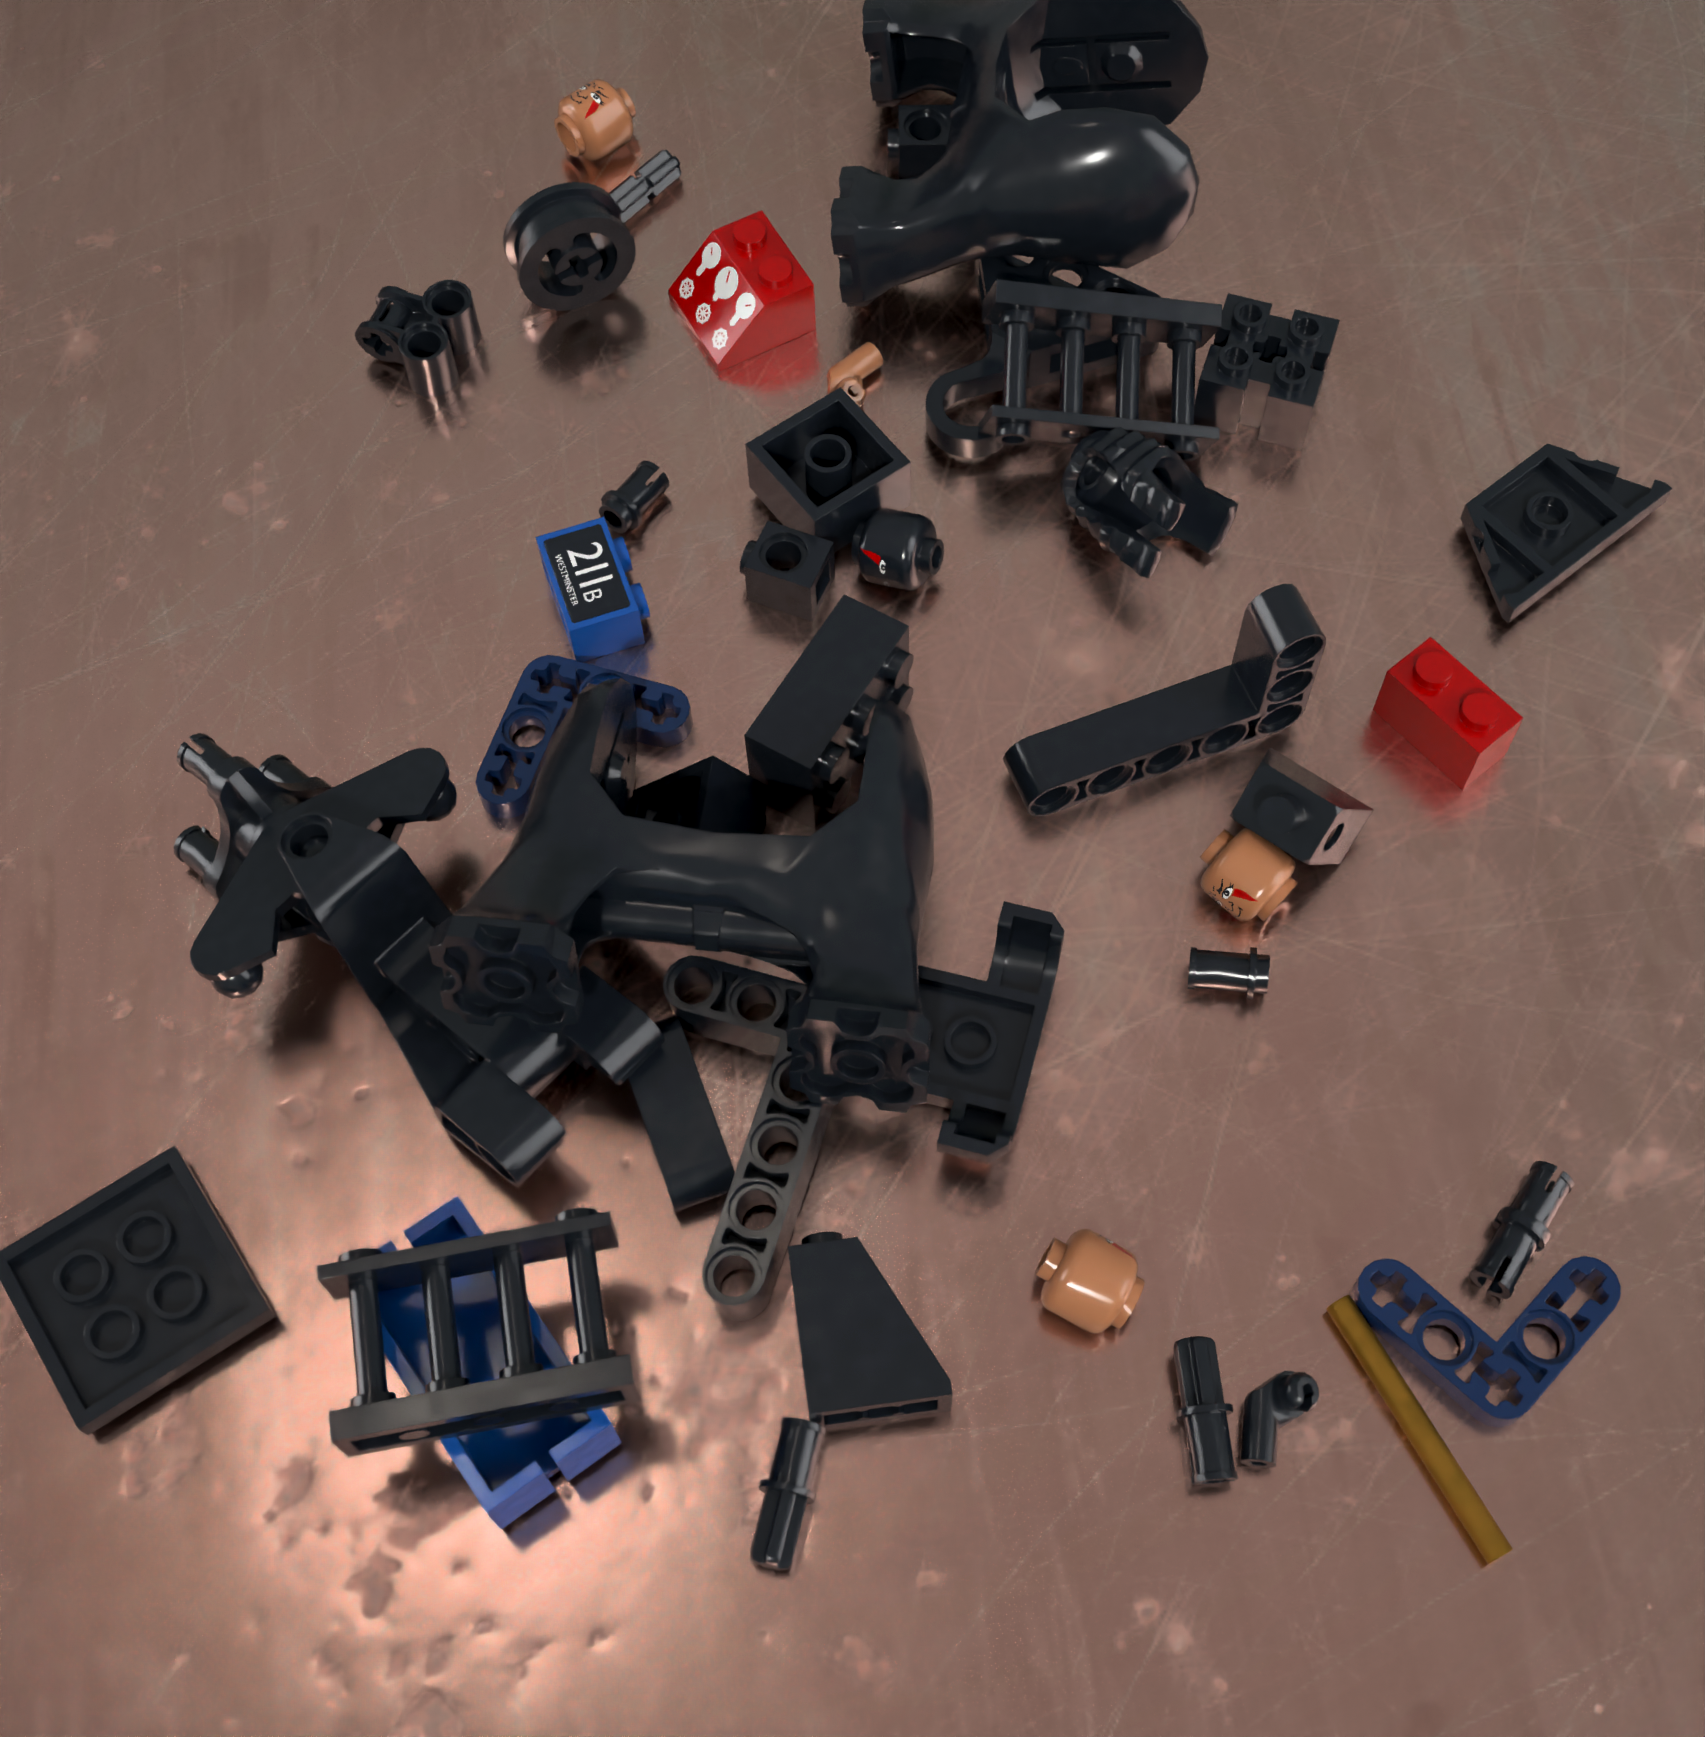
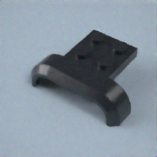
M1004 901L998 921L996 943L987 981L918 965L922 1010L925 1018L931 1023L930 1082L926 1103L951 1109L948 1120H943L937 1140V1152L990 1164L1008 1153L1011 1149L1048 1012L1063 947L1065 930L1052 912Z

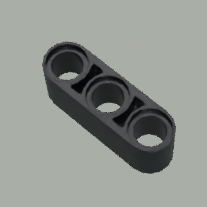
M674 1015L654 1022L662 1032L665 1042L628 1079L676 1213L728 1194L735 1171L678 1016Z

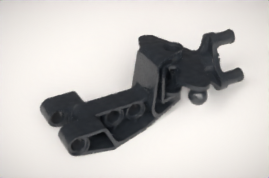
M198 733L189 737L195 745L204 751L202 754L197 753L186 742L181 744L177 752V762L180 767L192 773L207 786L208 794L214 800L218 810L221 831L218 841L205 827L202 826L200 828L198 825H194L185 829L178 836L174 844L175 856L203 878L205 888L219 900L190 950V962L198 974L211 981L215 990L231 999L244 998L254 993L262 983L264 972L262 962L277 955L278 942L316 933L320 941L336 947L367 997L380 1013L444 1129L516 1187H519L564 1142L563 1137L567 1134L566 1130L535 1098L572 1061L585 1070L593 1066L615 1084L621 1085L665 1042L662 1032L645 1012L584 965L579 968L584 996V1006L579 1023L565 1025L561 1033L534 1031L527 1021L513 1016L499 1017L493 1026L470 1024L459 1013L443 1007L440 989L445 977L443 969L432 963L429 944L435 927L452 914L406 851L397 844L405 823L439 821L449 816L456 806V787L449 779L448 764L439 751L432 748L410 750L332 787L319 777H309L292 764L289 758L281 754L267 758L258 769L244 757H232L207 734Z

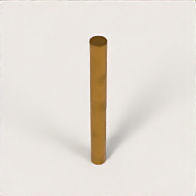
M1347 1295L1332 1303L1326 1308L1327 1312L1487 1564L1513 1550L1512 1546L1352 1297Z

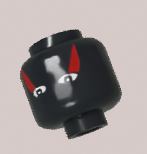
M881 508L872 513L869 519L862 520L857 526L853 536L851 554L854 564L859 566V570L866 581L914 591L925 583L930 574L935 575L939 571L944 557V544L942 540L937 539L936 529L930 518L921 514Z

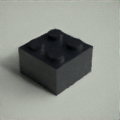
M841 387L745 444L749 487L784 526L834 542V552L852 542L859 523L864 519H869L875 511L881 508L902 511L911 505V462Z

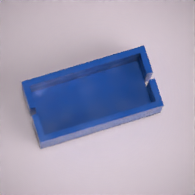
M458 1195L403 1231L413 1248L484 1235ZM391 1240L378 1248L382 1253L398 1251ZM495 1271L451 1278L462 1377L470 1379V1384L499 1379V1371L506 1368ZM422 1284L379 1292L384 1354L411 1395L425 1393V1385L432 1382ZM528 1300L536 1363L542 1364L544 1370L572 1365ZM603 1409L440 1440L487 1515L500 1529L506 1527L556 1491L548 1478L561 1470L567 1481H570L622 1443Z

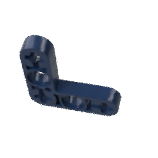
M546 655L536 658L524 669L477 772L475 782L483 807L489 814L497 818L510 819L525 813L532 786L546 759L555 733L574 703L572 694L578 695L593 679L613 674L631 684L635 703L637 700H641L642 709L636 707L637 742L655 747L668 748L676 746L686 740L690 734L693 720L687 696L673 686L565 657ZM553 679H560L562 687L553 686L549 693L541 692L540 685L549 686ZM665 709L674 710L675 718L667 717L663 724L655 723L654 716H662ZM536 725L543 728L545 735L534 746L520 747L512 741L515 732L523 726ZM510 760L517 764L514 769V778L518 789L507 788L503 796H499L496 794L494 785L505 786L512 773Z
M1582 1256L1572 1258L1555 1273L1496 1342L1416 1272L1398 1260L1385 1258L1373 1261L1363 1269L1352 1287V1299L1376 1333L1476 1420L1487 1426L1498 1428L1512 1425L1530 1410L1613 1312L1621 1295L1618 1277L1608 1264L1593 1257ZM1586 1278L1597 1287L1592 1294L1594 1300L1586 1301L1569 1318L1559 1309L1575 1292V1284L1578 1285ZM1371 1281L1381 1287L1386 1285L1388 1281L1396 1284L1400 1290L1395 1300L1400 1306L1392 1301L1388 1302L1383 1308L1377 1305L1372 1299L1377 1288ZM1420 1303L1427 1311L1420 1315L1409 1333H1407L1400 1325L1409 1316L1408 1313L1411 1314ZM1534 1323L1544 1324L1557 1334L1560 1341V1352L1556 1358H1539L1529 1351L1523 1339L1524 1329L1527 1325ZM1439 1324L1452 1329L1458 1336L1461 1344L1458 1357L1451 1360H1441L1431 1355L1423 1342V1331L1430 1325ZM1475 1352H1477L1484 1360L1474 1370L1491 1383L1496 1382L1500 1377L1506 1379L1512 1386L1507 1394L1512 1403L1504 1400L1497 1406L1491 1404L1485 1397L1490 1390V1386L1475 1371L1467 1377L1465 1382L1456 1374L1471 1361Z

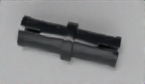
M1545 1161L1534 1162L1510 1207H1503L1497 1214L1493 1222L1497 1231L1477 1265L1473 1266L1469 1274L1471 1280L1479 1288L1484 1285L1487 1278L1491 1280L1494 1278L1487 1293L1498 1298H1510L1514 1292V1286L1534 1251H1542L1551 1237L1548 1226L1567 1193H1570L1574 1186L1573 1179L1565 1171L1560 1173L1556 1182H1549L1557 1166Z

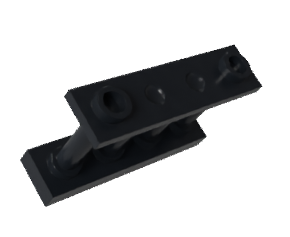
M996 279L983 300L982 323L999 325V328L1005 331L1003 405H992L978 423V435L996 436L995 440L1005 445H1023L1031 440L1078 444L1083 438L1097 430L1111 431L1122 427L1130 433L1138 431L1146 438H1155L1161 445L1168 446L1169 449L1176 451L1184 462L1198 459L1219 440L1220 428L1194 425L1196 349L1203 347L1222 327V304ZM1033 329L1056 331V335L1061 337L1059 411L1026 408L1028 332ZM1089 335L1112 337V341L1117 344L1115 417L1082 414L1085 338ZM1145 341L1167 343V347L1172 350L1171 423L1139 420L1140 344Z
M574 1208L560 1212L554 1217L553 1222L382 1253L381 1250L375 1248L353 1249L339 1255L338 1262L317 1265L318 1281L334 1300L349 1298L357 1396L350 1400L351 1407L328 1411L331 1442L349 1458L642 1401L638 1372L630 1354L618 1356L617 1351L609 1349L595 1251L619 1247L618 1233L610 1212L597 1213V1210L593 1208ZM567 1257L580 1354L573 1357V1365L544 1370V1366L535 1361L524 1265ZM495 1271L506 1368L499 1371V1379L470 1384V1379L462 1377L451 1278ZM422 1284L432 1382L425 1385V1393L396 1398V1394L389 1392L387 1388L379 1292Z

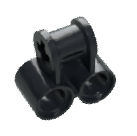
M456 280L438 281L431 285L424 292L423 296L409 293L395 286L382 287L376 296L377 307L369 321L361 322L355 331V338L358 344L374 358L385 362L403 364L410 386L416 393L426 397H436L451 391L457 384L459 377L454 356L463 355L474 350L480 343L482 336L471 290L466 284Z

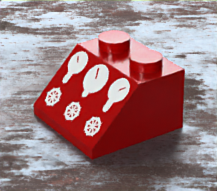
M762 210L713 230L668 289L670 300L718 372L816 330L814 284Z

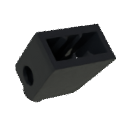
M1269 748L1238 799L1230 816L1238 823L1306 864H1340L1374 809L1276 750ZM1337 827L1335 833L1328 841L1327 838L1329 837L1331 832Z

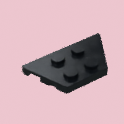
M1547 443L1466 503L1460 519L1501 617L1509 623L1663 505L1672 488L1667 483L1656 479L1651 488L1616 477L1620 467L1599 460H1585L1578 457L1575 452Z

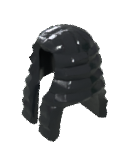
M1122 427L1111 431L1097 430L1083 438L1074 448L1060 483L1066 505L1071 513L1077 516L1079 524L1084 529L1090 531L1091 536L1099 541L1103 550L1119 556L1120 561L1133 568L1139 576L1150 578L1155 572L1162 554V550L1152 544L1150 540L1160 536H1172L1187 541L1213 556L1223 540H1225L1234 522L1238 504L1232 499L1205 487L1201 479L1189 470L1176 451L1169 449L1168 446L1161 445L1155 438H1146L1138 431L1130 433Z

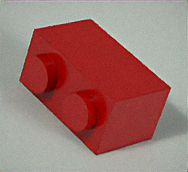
M1429 637L1387 671L1373 708L1381 718L1462 791L1506 755L1523 721V717L1432 637Z

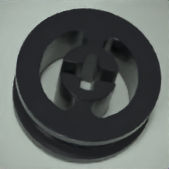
M584 182L557 184L537 192L516 209L506 225L503 236L505 254L511 266L517 271V279L523 293L532 303L549 310H573L605 298L626 279L632 269L636 255L634 239L628 227L621 221L620 211L612 196L604 189ZM590 233H598L594 239L590 235ZM547 255L549 261H542V259Z

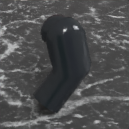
M1283 1371L1277 1373L1247 1394L1243 1404L1240 1463L1258 1468L1276 1467L1278 1430L1304 1414V1412L1314 1409L1318 1403L1320 1396L1319 1387L1312 1376L1305 1372Z

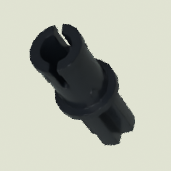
M1192 1336L1175 1341L1173 1352L1182 1406L1181 1409L1175 1411L1177 1420H1184L1192 1474L1190 1477L1191 1485H1211L1238 1480L1227 1415L1233 1413V1406L1230 1403H1224L1215 1342L1212 1338L1205 1336Z
M783 1417L769 1478L760 1480L759 1490L765 1494L750 1549V1558L753 1562L776 1570H788L792 1565L806 1504H813L815 1502L816 1493L811 1491L810 1488L822 1438L825 1437L826 1428L822 1425L795 1417Z

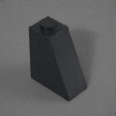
M819 1232L804 1237L800 1245L788 1246L809 1420L825 1428L951 1411L953 1393L950 1378L859 1238L843 1239L842 1234L838 1232Z

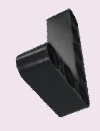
M1293 584L1274 586L1256 596L1248 604L1244 612L1231 665L1028 736L1012 745L1006 751L1003 757L1004 764L1028 813L1032 816H1045L1275 734L1295 723L1305 711L1325 649L1326 637L1297 587Z
M690 955L680 958L673 963L664 975L663 982L664 993L673 1016H678L682 1028L693 1034L775 1056L702 1271L705 1291L718 1312L730 1320L746 1321L755 1318L763 1312L771 1299L834 1105L813 1103L809 1099L792 1101L785 1097V1093L790 1087L789 1070L792 1060V1048L787 1046L786 1029L790 1010L801 1001L808 988L807 985L711 958ZM705 986L712 989L709 997L703 1002L687 1004L682 1001L685 993L691 988ZM768 1003L775 1007L772 1015L765 1020L756 1022L743 1018L747 1009L755 1004ZM790 1142L798 1147L796 1155L788 1163L773 1165L764 1161L767 1149L775 1143ZM760 1204L769 1205L777 1210L773 1222L766 1228L750 1230L742 1226L744 1215L754 1206ZM736 1269H747L755 1274L753 1285L743 1295L732 1297L720 1292L721 1282L729 1272Z

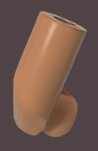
M870 342L864 343L829 369L827 374V395L841 387L861 408L866 397V389H863L862 380L883 365L882 355L874 344Z

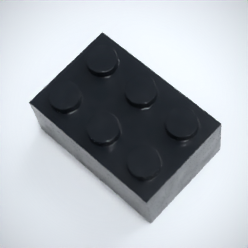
M845 594L842 596L744 735L749 776L770 787L767 800L768 806L814 830L819 826L827 812L835 814L841 808L850 790V778L859 765L864 766L869 726L876 702L893 701L905 712L912 699L913 688L909 686V672L914 656L909 653V625Z

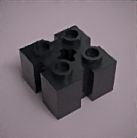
M1228 293L1222 310V327L1215 333L1214 344L1210 346L1199 379L1194 407V424L1218 427L1221 431L1235 434L1240 423L1260 428L1257 440L1302 451L1340 320L1296 309L1294 310L1292 320L1270 315L1271 303Z

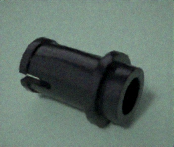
M641 461L636 470L616 491L610 490L603 495L599 514L600 517L605 518L609 528L618 533H625L627 530H635L640 526L642 514L669 487V480L664 472L654 482L651 481L646 485L647 480L660 467L650 461Z
M1191 947L1188 989L1202 988L1246 992V999H1253L1254 993L1267 994L1270 955L1257 954V948L1250 947L1249 954L1199 950Z

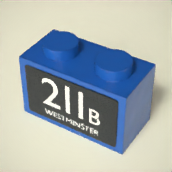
M604 517L535 537L544 573L576 661L586 662L645 643L641 620L650 617L648 604L641 584L629 585L625 573L633 571L625 541L622 536L612 539Z

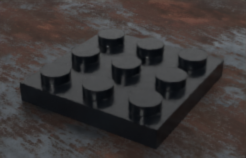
M175 1145L0 1251V1281L78 1430L87 1436L276 1317L183 1154Z

